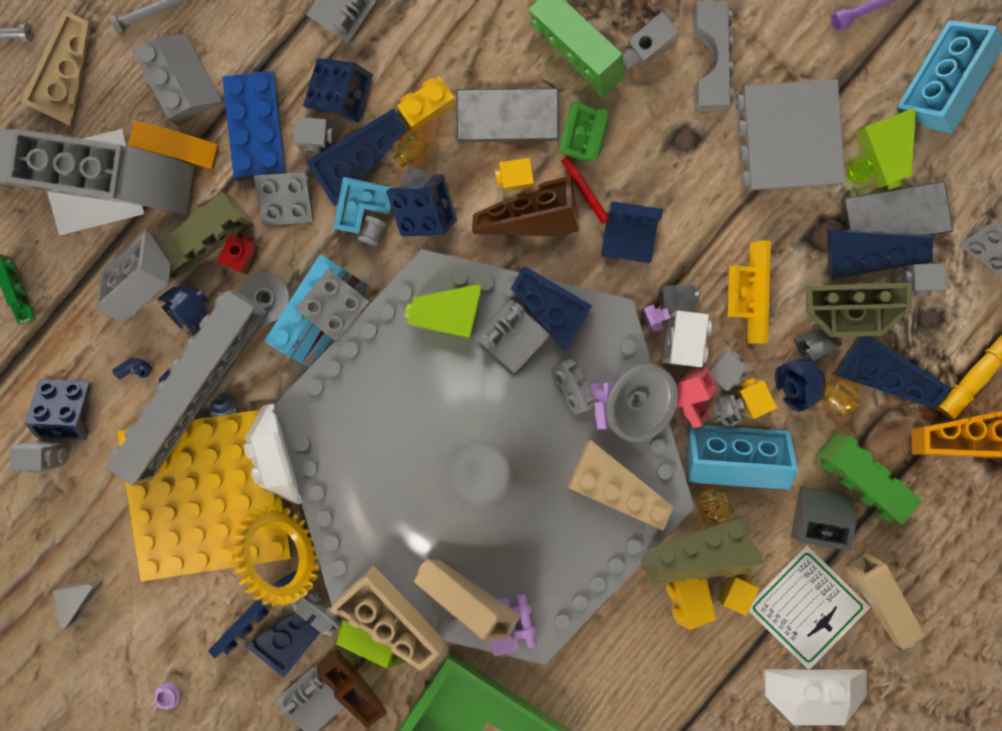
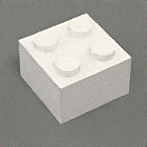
M685 311L670 312L671 318L667 320L662 363L702 367L703 362L706 363L708 357V347H705L706 336H710L712 327L711 321H708L709 314Z

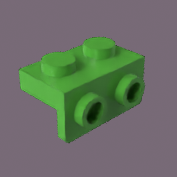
M576 101L571 102L558 152L583 162L596 160L602 149L603 133L608 126L609 110H596Z

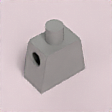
M661 12L628 40L630 50L623 54V63L627 70L631 69L638 62L643 67H646L677 44L678 31L664 12ZM648 45L650 48L644 50L641 46Z

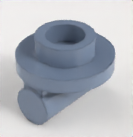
M230 395L217 396L209 405L212 417L239 413V407Z

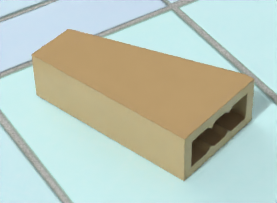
M865 553L845 566L893 643L903 650L916 646L919 640L925 637V634L887 565Z
M427 559L418 569V575L414 582L482 640L507 639L521 617L440 560Z

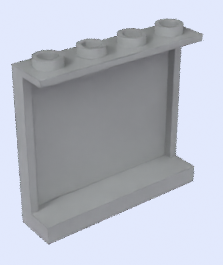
M838 79L749 85L742 88L739 94L736 95V109L740 110L737 132L739 136H742L739 159L743 161L744 171L741 172V185L745 187V194L755 190L812 186L833 188L845 183Z

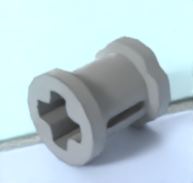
M366 216L365 220L367 223L362 236L358 237V241L379 248L380 243L378 241L383 228L387 227V223L374 217Z

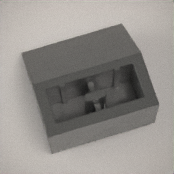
M800 487L791 537L802 543L851 551L856 528L852 497Z

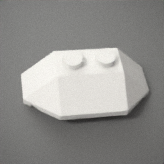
M274 404L263 405L245 437L247 444H244V451L247 458L252 460L254 469H251L252 478L255 484H259V487L290 503H303L298 492L297 482Z
M764 669V695L793 725H845L867 696V671L865 669Z

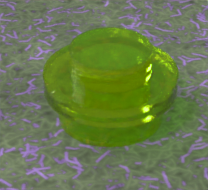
M855 159L847 167V176L855 184H864L873 176V165L867 159Z

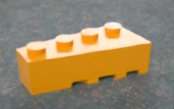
M1002 410L911 429L912 455L1002 458Z

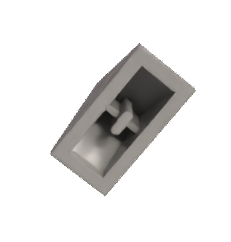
M101 579L68 584L53 591L59 625L62 629H66L76 623L103 581Z

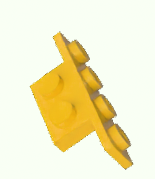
M768 240L750 243L749 266H729L728 317L747 318V343L749 344L768 343L771 241Z

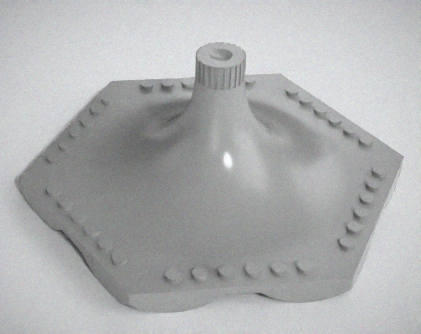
M422 249L351 323L337 342L334 341L274 405L297 482L298 492L302 498V507L332 605L341 594L374 565L445 641L493 652L490 640H482L414 582L418 575L419 567L427 559L440 560L494 598L508 597L510 607L517 605L516 595L525 593L527 602L531 603L532 612L530 615L532 624L536 626L537 636H535L537 646L527 648L525 639H519L518 645L520 650L503 655L545 665L642 564L641 560L650 548L659 546L694 509L670 423L656 436L640 442L627 441L618 436L611 428L598 429L595 418V405L589 410L575 415L573 410L567 405L566 397L561 388L555 383L553 373L550 370L571 358L573 362L576 361L584 377L577 382L578 385L581 386L587 382L591 389L590 384L601 383L602 391H604L603 383L614 382L615 385L629 370L642 365H652L634 301L550 280L591 304L592 307L566 351L550 335L514 374L476 338L511 300L523 307L525 312L546 330L510 290L519 272ZM472 285L482 286L483 290L471 340L408 325V319L404 318L406 306L408 303L412 304L413 297ZM587 440L593 441L674 506L664 531L567 488ZM521 618L515 625V629L523 628Z

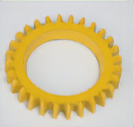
M270 505L254 510L245 515V519L239 521L240 527L234 529V533L237 536L230 541L237 547L230 549L229 553L237 556L236 559L230 562L239 566L233 572L234 575L242 574L243 576L238 582L239 585L247 583L248 586L245 592L248 594L255 591L253 598L255 601L262 598V604L271 603L272 607L294 603L306 596L308 590L314 587L311 582L318 579L317 575H313V573L318 572L320 567L313 564L318 561V557L313 555V552L316 550L314 546H311L313 542L312 537L308 538L307 536L310 530L309 528L304 530L302 528L306 520L296 522L299 516L298 513L289 515L291 512L289 508L282 510V506L273 507ZM264 526H275L284 530L292 538L298 551L299 566L297 573L289 584L280 588L265 582L259 576L252 563L251 541L256 530Z

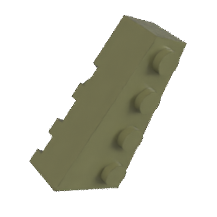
M221 191L183 224L174 229L166 238L156 242L171 264L170 282L224 246L229 234L238 236L239 233L254 225L237 199Z
M740 517L650 548L641 560L652 584L679 582L696 578L703 580L718 576L725 578L745 574V576L755 575L765 565Z

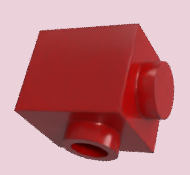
M239 233L238 237L229 234L217 262L238 272L248 274L259 247L252 244L253 238Z

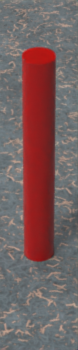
M570 156L564 157L561 160L562 165L601 224L609 221L610 217Z

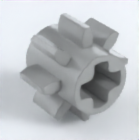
M732 394L720 396L717 399V404L712 405L716 421L722 420V423L727 426L738 424L742 419L741 416H746L743 399L739 398L736 400V397Z

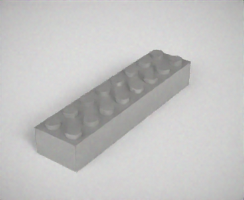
M227 290L226 293L223 292L219 295L214 303L216 308L211 315L208 314L199 325L201 330L196 337L193 336L184 347L186 351L181 359L178 358L169 369L171 373L166 381L163 380L159 383L154 391L156 395L151 403L148 402L139 413L141 417L136 425L133 424L124 435L126 439L123 444L116 447L109 457L111 461L106 468L132 486L153 480L267 313L266 310L243 294Z

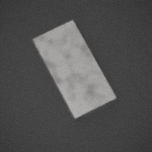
M558 88L456 90L457 142L559 140Z
M945 181L849 197L841 200L846 231L851 229L861 232L882 231L892 234L898 232L928 234L930 236L953 231Z

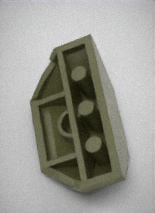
M912 283L805 286L806 312L829 337L883 336L912 309Z

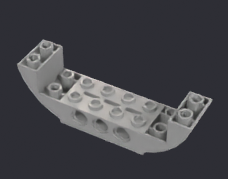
M0 129V187L13 189V186L147 206L166 213L186 216L188 214L195 167L192 164L119 144L21 129Z

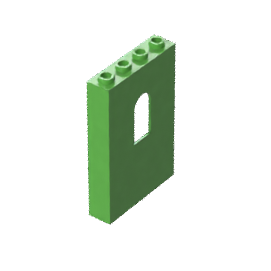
M449 651L396 731H481L487 721L501 731L571 730L458 655Z

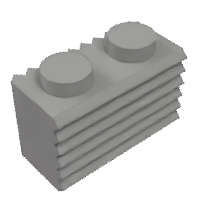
M34 441L11 445L9 470L11 472L27 471L39 473L63 467L68 458L65 443Z

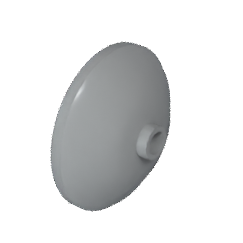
M642 365L626 372L616 382L608 398L606 412L611 429L621 438L632 442L645 441L660 433L670 422L677 406L678 392L673 377L664 369L654 365Z

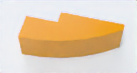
M135 120L128 146L135 149L164 155L212 170L219 146L203 139Z

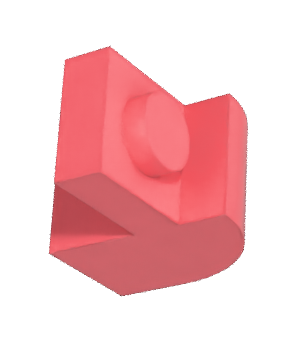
M707 365L687 371L676 385L678 392L676 408L683 407L684 415L689 419L693 428L704 424L709 415L704 401L710 400L717 389V385Z

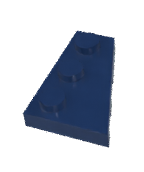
M523 266L510 289L564 351L567 350L592 307L591 304L526 266Z
M294 612L246 643L245 647L282 677H285L320 634L317 629L310 625L316 616L312 614L305 621Z

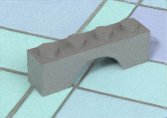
M728 1L697 2L692 10L693 37L706 43L713 56L711 73L699 79L694 86V112H723L730 106V103H733L734 89L730 87V78L733 76V62H729V52L732 51L733 38L729 36V27L732 24V11L728 10Z

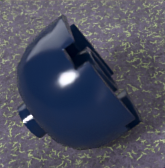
M184 286L172 287L157 298L158 302L165 303L161 308L180 329L183 325L189 329L186 333L187 335L193 337L201 330L199 325L204 317L209 314V309L205 304L208 299L199 289L193 291Z
M796 359L785 362L776 369L775 383L777 390L779 391L783 388L786 396L783 398V401L792 410L801 412L810 409L818 404L825 395V374L812 361Z

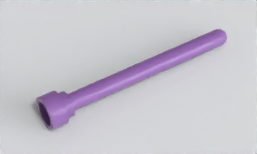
M871 0L851 10L849 8H841L831 13V24L835 31L840 32L849 28L854 19L897 0Z

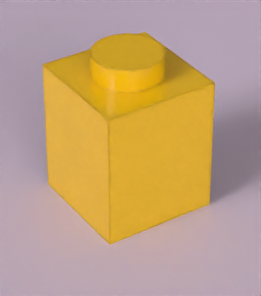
M530 158L499 162L500 170L495 171L497 186L502 185L503 192L533 188L534 180Z
M754 377L740 383V388L735 390L738 398L743 399L747 418L755 419L777 408L764 380H755Z
M741 574L728 577L718 600L723 606L747 616L759 591V587L753 583L754 578L749 575Z

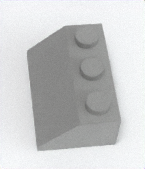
M186 34L153 38L132 49L167 118L177 126L223 103Z
M145 231L101 272L95 310L124 323L130 316H135L144 304L150 303L159 291L165 290L169 286L171 281L169 276L171 264L150 233Z

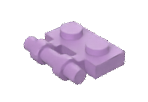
M526 594L516 595L517 605L511 607L508 597L497 599L521 616L523 628L515 629L514 627L507 639L490 640L494 657L520 650L518 645L519 639H525L527 648L536 647L535 636H537L536 626L532 624L530 615L532 608L531 603L527 602Z

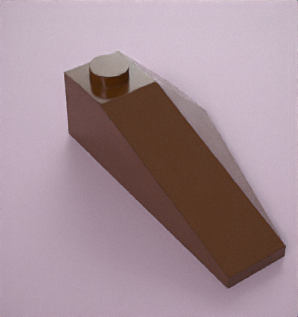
M571 176L546 181L538 185L539 190L527 195L525 192L517 194L518 198L507 204L499 202L474 213L472 222L473 234L555 237L579 231V214Z

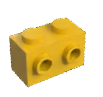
M439 76L435 80L430 78L421 85V89L416 93L410 92L404 95L397 107L415 134L455 107L456 103L454 96Z
M696 578L679 582H668L666 590L672 599L674 606L672 614L678 624L691 630L717 620L706 579L699 580Z

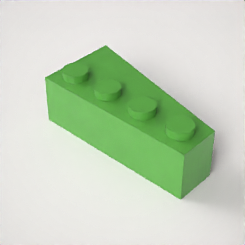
M538 0L528 9L531 17L530 24L533 29L539 34L542 33L550 45L567 59L602 98L625 78L623 54L565 0Z
M834 433L815 455L821 460L819 465L830 474L835 472L840 476L839 482L847 489L852 490L854 488L859 492L858 498L870 507L874 505L880 511L877 514L888 523L894 521L902 525L922 501L901 481L896 478L891 480L889 477L892 474L885 466L876 461L871 462L874 456L867 450L857 446L859 442L852 436Z

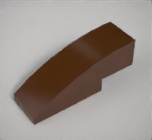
M337 648L317 663V675L334 691V697L367 729L387 714L386 708L368 683Z

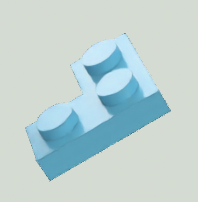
M343 177L333 228L359 234L364 209L389 214L391 205L386 191L393 187Z

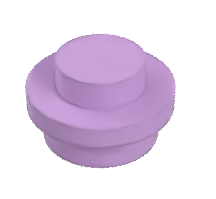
M172 683L162 684L157 688L154 695L155 703L161 709L174 708L181 698L179 688Z

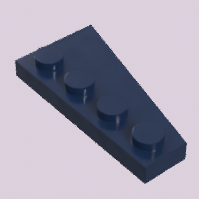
M393 108L308 160L307 164L332 204L336 206L343 177L361 180L394 146L393 143L396 144L399 141L398 138H402V135L407 130Z
M827 228L828 276L831 279L933 262V237L928 234L898 232L892 234L882 231L861 232L851 229L845 231Z
M858 336L833 373L835 376L934 409L938 407L950 390L949 386L871 336Z
M295 570L278 580L272 586L278 588L286 586L294 579L297 571ZM262 598L256 600L208 650L212 657L215 659L222 653L225 655L231 653L238 646L237 641L249 635L254 629L252 626L256 622L262 621L270 613L271 603L264 605L262 604Z

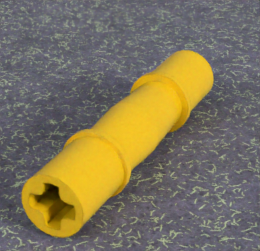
M1002 335L989 349L985 350V355L970 369L958 386H953L952 391L937 407L940 413L951 420H955L965 407L974 401V396L990 381L1002 365Z

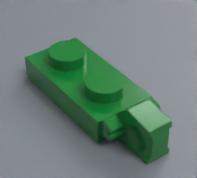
M0 254V287L7 305L12 308L17 324L22 325L36 320L34 307L29 306L25 300L27 291L16 276V273H18L16 263L12 258Z

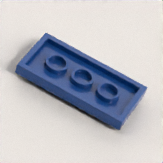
M267 71L222 76L233 177L237 180L254 178L256 175L285 174L286 167L275 73Z

